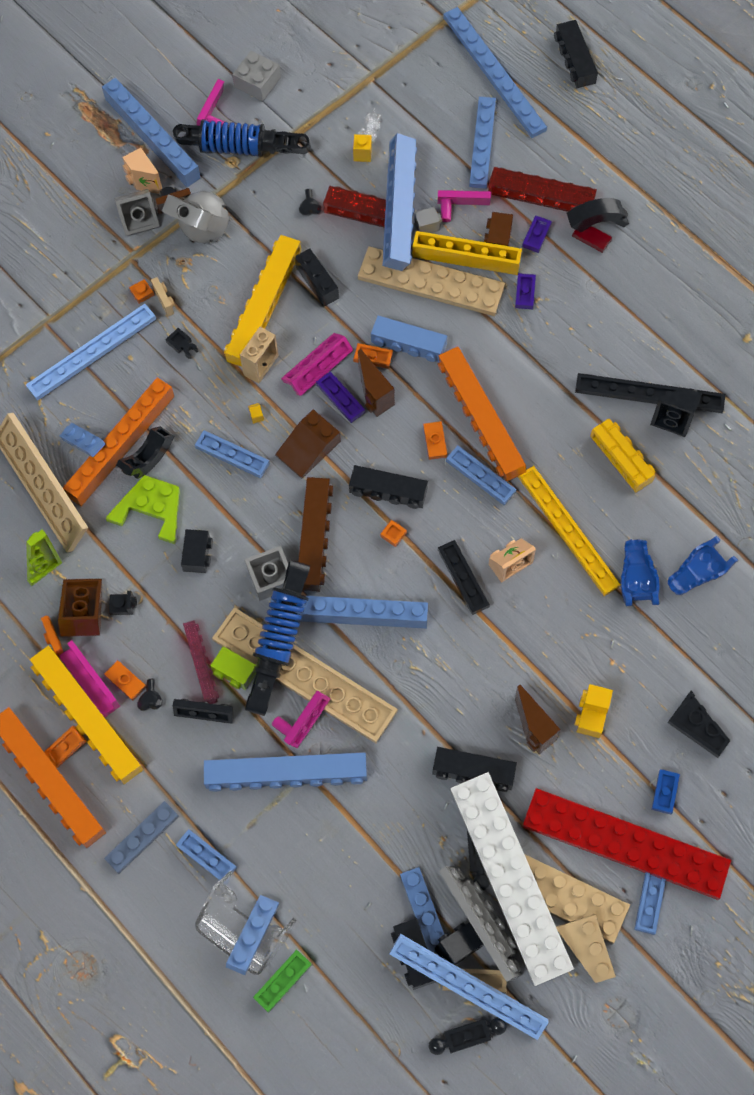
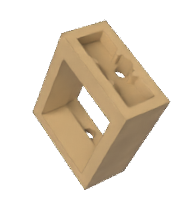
M259 327L240 354L244 376L258 384L279 356L275 334Z

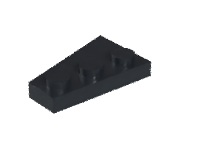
M690 691L670 718L668 724L719 758L729 744L730 739L719 725L712 720L705 707L695 698L694 693Z

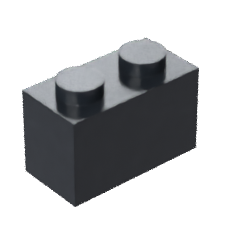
M185 529L181 560L183 572L206 573L207 567H210L211 556L208 553L209 549H212L213 538L210 537L208 531Z
M462 922L454 928L455 932L449 935L447 932L438 939L439 943L434 949L440 957L456 965L484 945L470 922L468 924Z

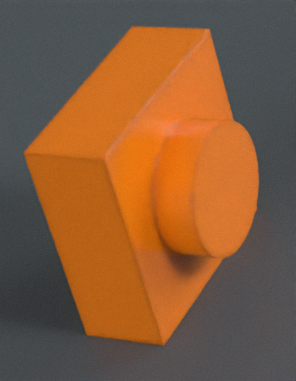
M145 279L129 287L130 292L139 304L154 296L153 290Z
M391 520L381 532L380 537L396 547L407 534V530Z

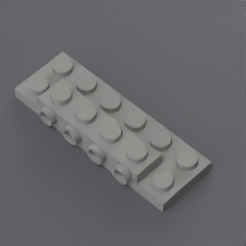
M445 866L439 870L506 982L516 980L522 976L520 964L516 959L511 958V956L517 953L515 949L517 944L511 936H507L504 931L506 927L503 921L494 915V907L481 894L483 889L477 881L467 880L464 882L465 876L459 868L456 869V867Z

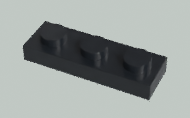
M174 699L173 701L174 716L233 723V706L210 704L205 701L195 702L188 699Z

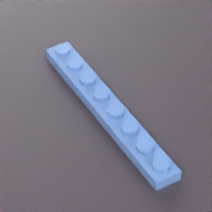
M143 304L27 383V389L38 401L155 321L156 316L146 304Z
M402 934L399 935L389 954L536 1040L539 1039L548 1024L547 1018Z

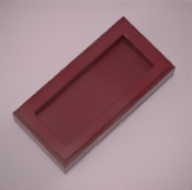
M593 226L583 232L575 230L572 234V237L601 253L604 252L612 240L610 235Z

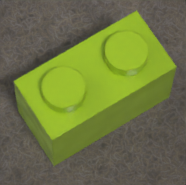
M223 646L210 666L215 677L221 680L225 678L230 681L229 684L234 688L246 690L256 675V671L253 669L257 665Z

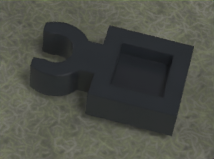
M177 328L165 339L166 343L176 352L180 353L183 350L188 359L192 358L189 353L190 350L198 352L197 346L191 343V338L180 328Z

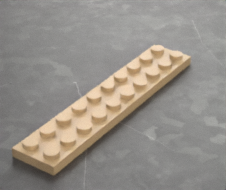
M234 607L212 637V640L257 665L258 659L253 656V652H255L257 647H260L258 640L264 639L260 636V632L265 630L262 629L263 625ZM293 644V649L290 650L289 666H282L279 672L281 676L275 680L308 701L311 700L317 690L327 695L331 699L323 711L376 744L398 712V709Z

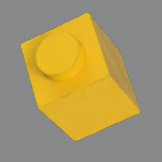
M354 134V161L371 162L372 135Z

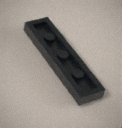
M453 540L438 547V552L471 614L474 615L489 608L490 604L456 541Z

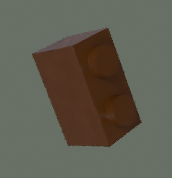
M492 212L491 218L487 220L486 229H489V234L485 233L484 242L509 246L513 214Z

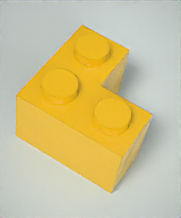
M589 684L587 690H583L579 702V707H582L581 714L576 715L574 723L575 726H578L577 733L596 738L601 737L613 690Z

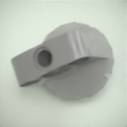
M206 191L193 193L184 200L168 194L162 212L178 219L179 226L186 237L194 242L203 244L220 238L227 229L229 221L228 210L224 209L226 205L223 200L216 194Z

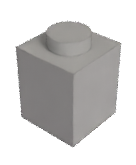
M435 207L414 212V223L417 231L426 233L440 231L442 219L440 213L436 212Z

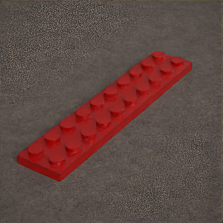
M537 788L533 794L522 826L528 830L638 871L650 873L652 876L660 879L663 878L668 882L719 900L731 863V860Z

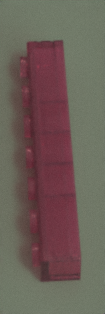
M195 620L183 623L204 701L210 704L217 703L219 694L214 689L216 686L214 679H211L213 673L211 668H208L210 663L208 657H205L204 654L206 649L201 643L203 642L202 635L198 633L200 631L199 624H196Z

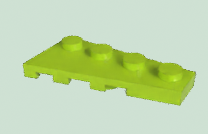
M43 529L33 533L29 540L26 541L27 581L33 586L62 564V561Z

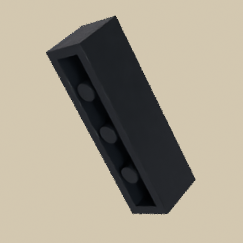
M572 20L557 24L554 39L559 43V51L565 58L566 68L570 70L571 81L575 83L576 88L596 84L598 72L577 21Z
M357 465L353 467L349 482V493H352L354 496H367L376 501L385 500L394 505L404 504L413 509H423L428 489L427 480Z
M437 747L432 775H436V778L441 780L452 778L456 779L458 783H464L489 772L496 790L507 792L512 790L517 762Z

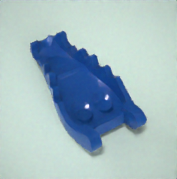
M718 536L697 546L682 563L679 570L668 578V586L676 595H683L694 587L723 576L738 561L733 556L726 562L714 548L721 541Z
M641 539L628 540L625 542V558L621 575V592L624 603L627 607L632 606V601L651 600L652 605H659V576L654 568L651 556L648 555L647 541Z

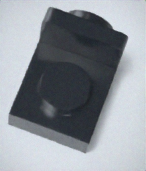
M127 591V594H110V615H133L134 608H137V598L134 597L132 591Z

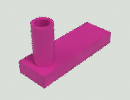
M220 79L216 81L197 117L198 126H200L202 119L208 122L215 121L216 123L221 121L223 126L225 121L215 118L211 114L223 93L224 81Z
M438 190L437 204H441L442 222L447 223L451 221L452 204L490 205L491 192Z
M317 690L293 726L280 716L273 720L272 726L286 736L283 741L298 749L331 698Z

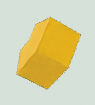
M260 404L249 405L248 408L253 424L264 421Z

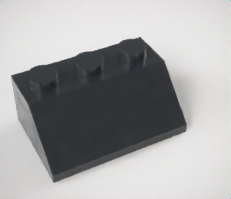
M683 387L660 396L650 425L686 437L702 394L695 389Z

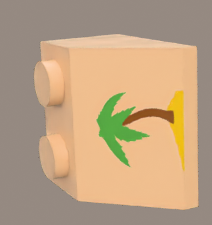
M142 148L122 157L124 161L122 167L127 174L125 177L130 185L133 184L136 190L149 189L151 193H160L162 185L159 173Z
M522 538L517 541L513 540L503 550L493 552L490 555L488 565L502 583L533 563L536 548Z

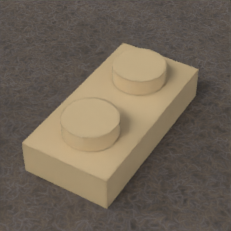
M157 277L151 279L153 290L166 315H173L175 304L171 296L167 297L166 292L168 291L164 282L160 283Z

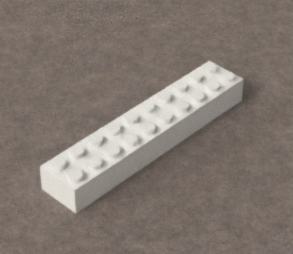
M489 772L450 788L533 985L537 986L574 970Z

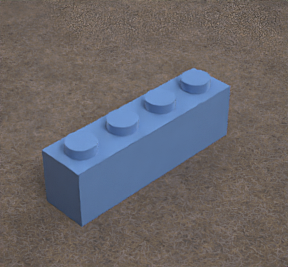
M377 316L371 332V343L379 347L391 348L396 352L402 351L413 357L426 358L430 362H439L438 355L444 353L447 345V335Z

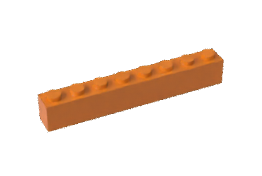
M457 346L438 355V368L441 373L446 374L447 377L445 379L450 388L453 387L455 390L454 396L457 402L462 403V410L465 416L470 417L472 429L474 432L478 431L481 445L487 447L490 461L496 463L498 475L500 477L503 476L507 482L526 473L524 460L460 348Z
M158 377L153 381L103 440L105 445L94 457L89 456L64 485L63 489L69 499L82 507L115 468L118 460L126 455L175 397L170 385Z
M10 707L1 712L0 737L4 740L2 746L9 754L11 752L14 753L16 758L13 760L20 769L24 767L28 772L25 774L32 784L36 782L40 787L37 789V792L43 799H49L51 804L48 806L55 815L59 813L63 819L60 822L67 831L70 828L75 833L72 837L79 846L83 844L88 848L106 834L105 830Z

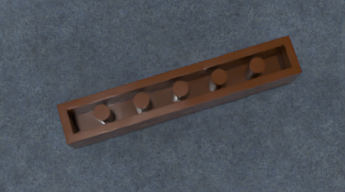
M307 477L298 562L310 565V569L302 591L320 592L321 585L325 584V574H322V568L326 567L327 563L324 549L328 550V538L325 537L326 532L330 531V520H327V516L332 511V503H329V497H333L334 488L333 485H330V478Z

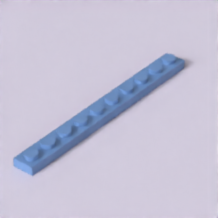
M456 7L444 13L443 18L530 137L534 138L546 132L547 126L461 10Z

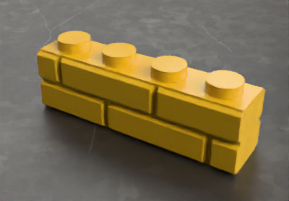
M607 419L592 429L590 437L634 492L637 493L654 481L655 470L652 465L646 464L642 453L633 448L630 438L628 436L624 437L620 432V426L616 422L613 423L611 419Z

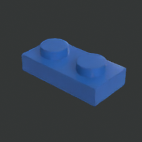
M662 769L659 770L651 810L670 815L673 813L680 774Z

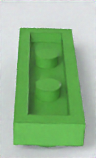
M296 949L253 998L269 1013L312 964Z

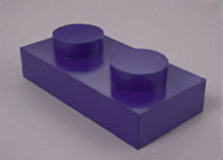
M535 215L522 247L539 253L552 221Z
M518 273L515 308L533 310L536 275Z

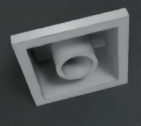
M149 189L114 198L126 236L160 227Z

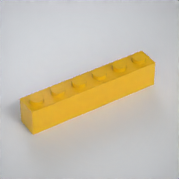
M416 231L412 246L413 258L518 275L522 254L521 248Z

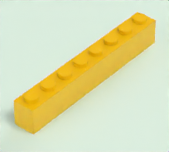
M280 235L278 241L274 242L273 252L266 259V267L259 274V282L252 289V297L245 304L244 314L239 316L237 329H233L231 341L225 346L224 354L227 362L242 367L241 352L259 327L266 328L295 266V256L301 253V241Z
M49 645L29 659L33 664L30 668L36 676L41 674L44 678L42 684L48 691L53 690L55 693L53 696L54 700L59 706L62 704L67 710L64 713L70 721L75 719L78 723L75 727L82 736L86 734L90 739L87 743L93 751L97 749L101 754L98 758L106 767L109 764L112 768L110 774L116 782L121 780L123 784H126L143 771L139 762Z

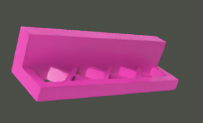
M333 333L281 379L284 383L291 385L296 394L301 396L316 381L326 375L350 354L353 349L345 336Z
M71 640L67 643L70 649L59 657L105 718L118 709L120 705Z

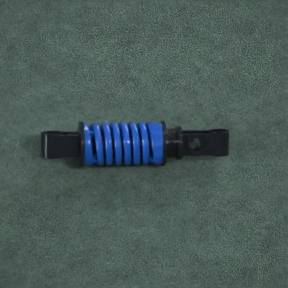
M202 119L200 126L178 124L173 128V135L179 144L199 146L200 153L211 151L213 153L219 152L220 154L225 152L226 154L232 153L233 155L238 153L239 155L245 154L249 156L251 154L263 157L264 152H270V154H275V152L306 154L311 149L310 140L306 134L285 131L276 132V129L271 131L265 130L264 124H259L258 126L251 124L248 129L247 123H244L243 127L241 123H237L235 128L234 122H231L230 125L228 122H224L222 126L221 121L216 123L215 121L208 122ZM180 132H186L185 136L178 137V134ZM301 141L307 142L303 147L298 146Z
M290 560L283 587H273L271 600L274 602L269 603L271 609H268L266 612L270 617H265L264 621L267 624L262 626V629L265 631L260 632V636L264 639L258 640L260 647H257L255 652H253V656L258 659L257 666H254L253 669L256 671V676L246 702L245 711L265 716L275 679L280 678L281 674L279 672L282 666H289L290 650L293 649L292 643L296 639L292 635L298 633V630L295 628L300 626L298 621L302 619V615L296 612H304L305 609L302 606L309 600L308 597L301 593L310 565ZM265 680V683L268 686L267 688H263L261 691V688L258 686V684L263 683V681Z

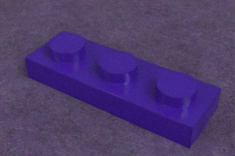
M331 371L316 381L319 389L350 423L365 413L363 406Z

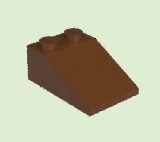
M359 349L358 365L366 402L365 406L370 413L373 412L378 417L395 405V389L367 355Z
M313 409L298 423L275 456L302 479L341 442L340 432Z
M63 579L58 615L60 636H100L102 579Z
M520 684L517 686L515 701L527 740L526 744L533 752L536 751L540 755L558 739L561 729Z

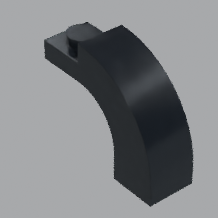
M600 198L587 201L567 212L571 228L579 232H583L600 222H613L622 227L629 224L627 211L622 207L621 201L614 198Z
M161 426L151 428L142 446L133 455L119 459L116 466L126 475L134 476L137 479L143 477L162 459L175 436Z

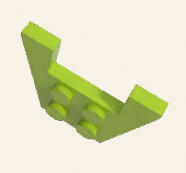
M144 475L106 516V521L123 526L129 511L134 510L163 520L164 524L158 538L175 544L180 488L179 486Z

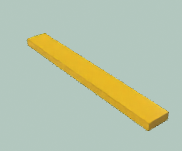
M535 466L528 468L526 473L518 476L603 596L619 588L621 584Z

